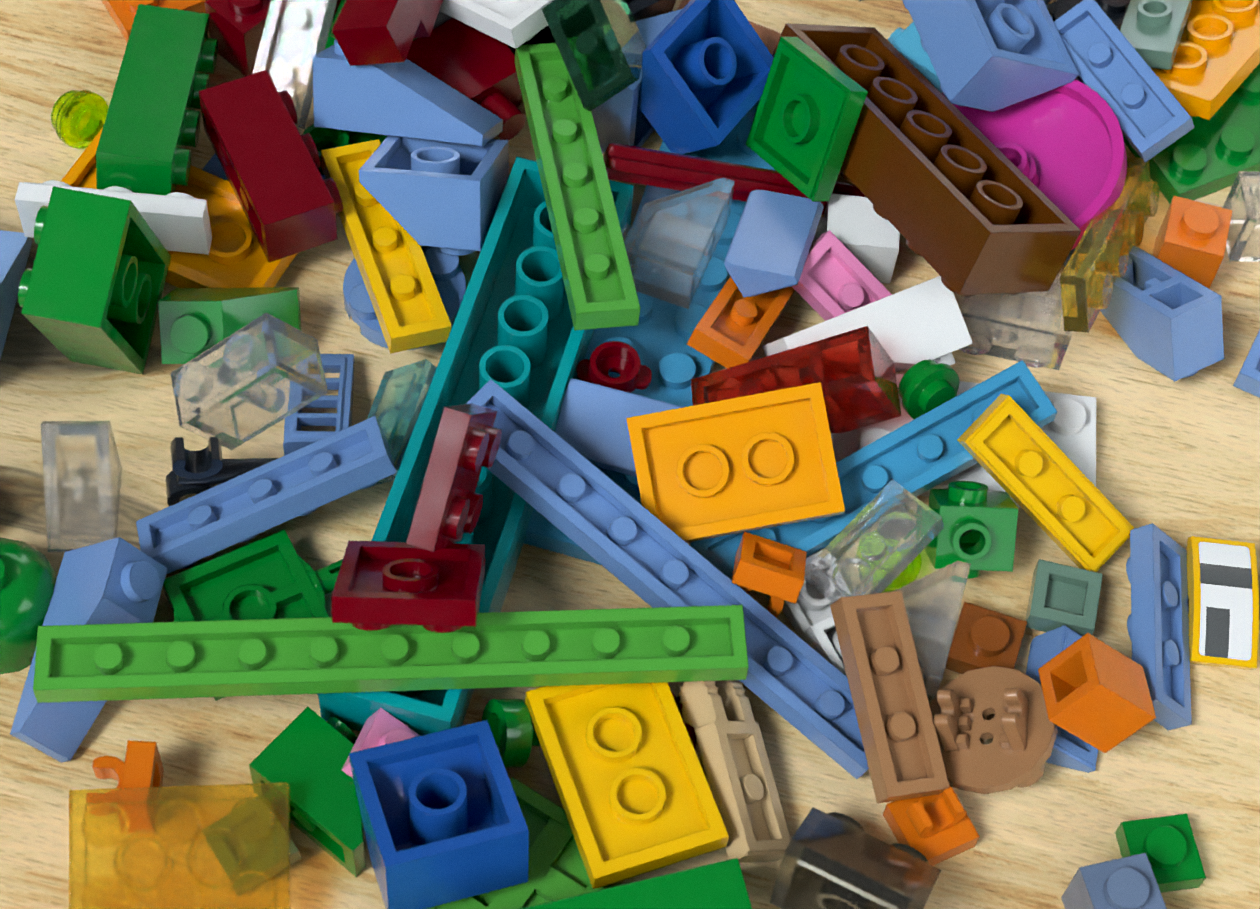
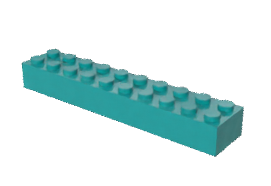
M516 157L371 541L407 542L444 407L466 404L490 379L555 432L567 385L570 379H577V365L580 361L584 360L595 329L574 330L537 161ZM609 180L625 244L630 231L634 186ZM482 467L475 493L483 495V504L477 525L472 534L463 532L461 541L454 544H485V574L478 613L501 612L534 508L486 467ZM474 689L318 694L321 718L325 721L330 717H334L348 728L361 731L366 720L379 708H382L422 736L462 726Z

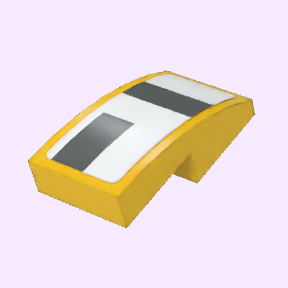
M1195 536L1188 537L1187 581L1190 664L1244 670L1256 669L1259 635V588L1255 543Z

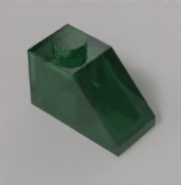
M554 0L542 9L584 109L592 111L639 80L642 68V52L646 49V45L626 0Z

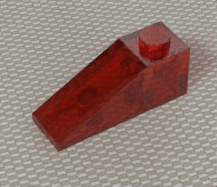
M868 326L691 379L693 406L821 382L831 434L848 432L901 416L894 362Z

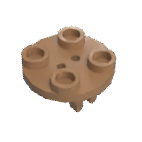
M990 666L967 671L937 691V695L929 705L948 782L951 787L980 794H990L1011 790L1016 786L1022 788L1029 787L1039 781L1045 770V762L1051 756L1058 733L1057 725L1048 719L1044 695L1039 682L1017 669ZM995 714L993 719L986 720L988 715ZM993 739L990 744H983L985 740Z

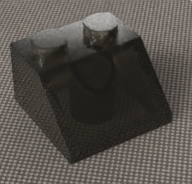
M812 807L785 850L770 903L781 909H924L941 869L928 864L927 858L922 853L908 845L900 843L889 845L865 833L864 828L847 815L837 812L826 814Z

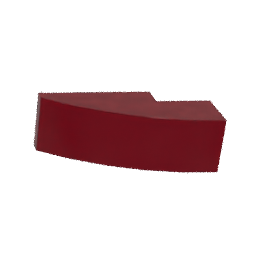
M346 0L331 31L350 66L405 62L413 39L430 37L443 0Z

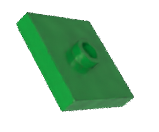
M781 37L745 145L813 202L829 201L868 91L798 37Z

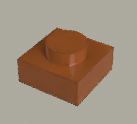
M964 601L944 669L960 674L990 666L1014 669L1027 621Z

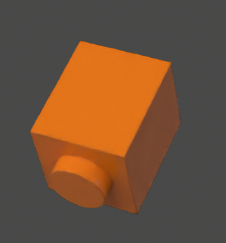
M1173 195L1156 236L1152 256L1203 286L1210 288L1225 255L1233 210Z
M1086 633L1038 669L1049 721L1103 753H1107L1156 718L1143 666L1089 633Z

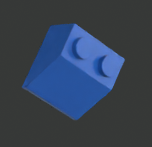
M690 0L642 52L640 110L671 153L685 154L718 146L761 98L774 57L734 0Z
M487 720L349 753L350 766L370 860L386 909H426L529 882V830Z

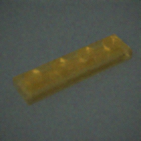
M1127 157V174L1122 193L1112 205L1091 219L1060 276L1064 331L1089 333L1100 310L1109 307L1112 286L1117 277H1124L1130 251L1133 246H1140L1146 220L1148 217H1154L1157 213L1159 185L1157 181H1150L1149 160L1145 163L1142 158Z

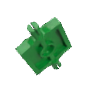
M284 529L166 578L163 590L174 613V622L329 617L326 611L325 595L333 592L343 559L314 571L307 562L298 556ZM214 697L215 701L224 698V697Z

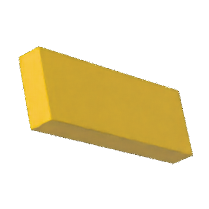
M1000 394L957 439L970 455L1080 569L1097 572L1130 537V530L1135 529L1009 395Z

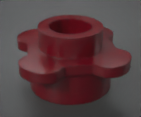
M609 341L599 345L592 352L590 359L580 361L576 368V376L579 380L628 393L636 389L643 390L648 388L652 380L650 368L641 365L637 351L630 345L619 341ZM615 372L619 373L620 376L612 378L608 373Z

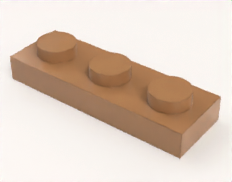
M893 591L839 598L830 607L877 804L942 793L950 786L902 592Z

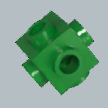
M953 481L949 483L948 489H930L928 509L920 508L917 515L918 547H925V551L935 569H941L944 575L962 579L977 578L980 576L981 570L1013 572L1018 507L1007 492L988 491V486L979 482Z

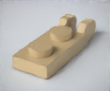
M738 680L684 682L680 686L681 692L678 694L681 699L679 703L683 705L681 709L685 723L695 728L694 731L701 753L702 769L708 779L710 790L729 835L726 846L729 860L738 858L739 863L775 862L791 855V851L794 849L759 723L754 720L749 699L745 696L746 689H743V683L738 682Z

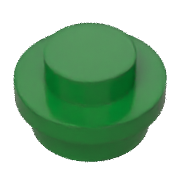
M931 359L918 362L904 374L899 383L898 393L902 398L903 409L913 419L922 416L956 397L960 379L957 372L947 364H938L935 360Z

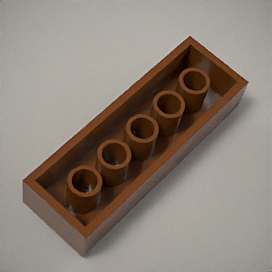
M786 23L780 38L798 37L868 91L842 163L840 174L845 180L856 185L872 202L874 211L882 218L888 220L906 239L907 246L914 253L922 256L941 276L943 285L950 291L966 297H971L975 294L1006 293L1016 295L1022 292L1049 291L1081 230L875 27ZM778 41V43H777V45H776V47H775V50H774V52H773V54H772L773 57L775 56V53H776V50H777L779 41Z

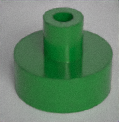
M491 699L486 704L482 721L487 720L505 768L523 767L530 756L531 747L541 746L526 703L522 699Z

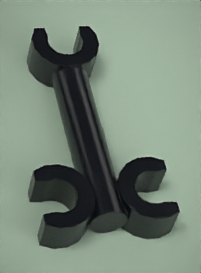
M175 437L170 445L173 471L166 476L165 481L167 504L169 506L174 505L185 495L199 494L278 458L222 459L221 441L218 437H210L208 446L199 451L186 450L183 437Z

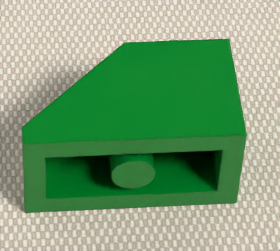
M299 287L175 288L158 301L162 364H227L297 352L302 349Z
M307 706L249 764L254 791L257 795L264 794L269 804L357 877L366 868L364 827L354 780L341 771L357 737L340 720L330 717L325 721Z

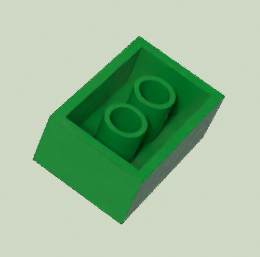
M53 186L48 206H42L39 209L35 220L34 241L38 248L33 268H27L24 271L19 284L18 303L23 308L22 314L70 361L143 375L158 314V301L162 297L171 256L131 200Z

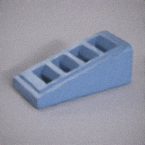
M291 354L284 424V456L352 426L354 354ZM304 373H340V377L307 378L304 377ZM303 390H338V395H303ZM302 408H337V413H302ZM301 426H336L335 431H301Z

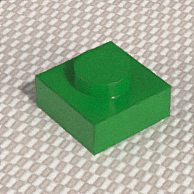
M1187 814L1120 823L1115 834L1122 858L1146 853L1161 893L1199 888L1206 879Z

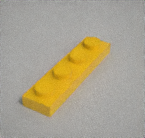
M376 139L321 150L323 174L325 179L331 177L339 190L343 211L338 214L390 354L447 342L452 325L421 246L359 182V169L381 145L380 140Z

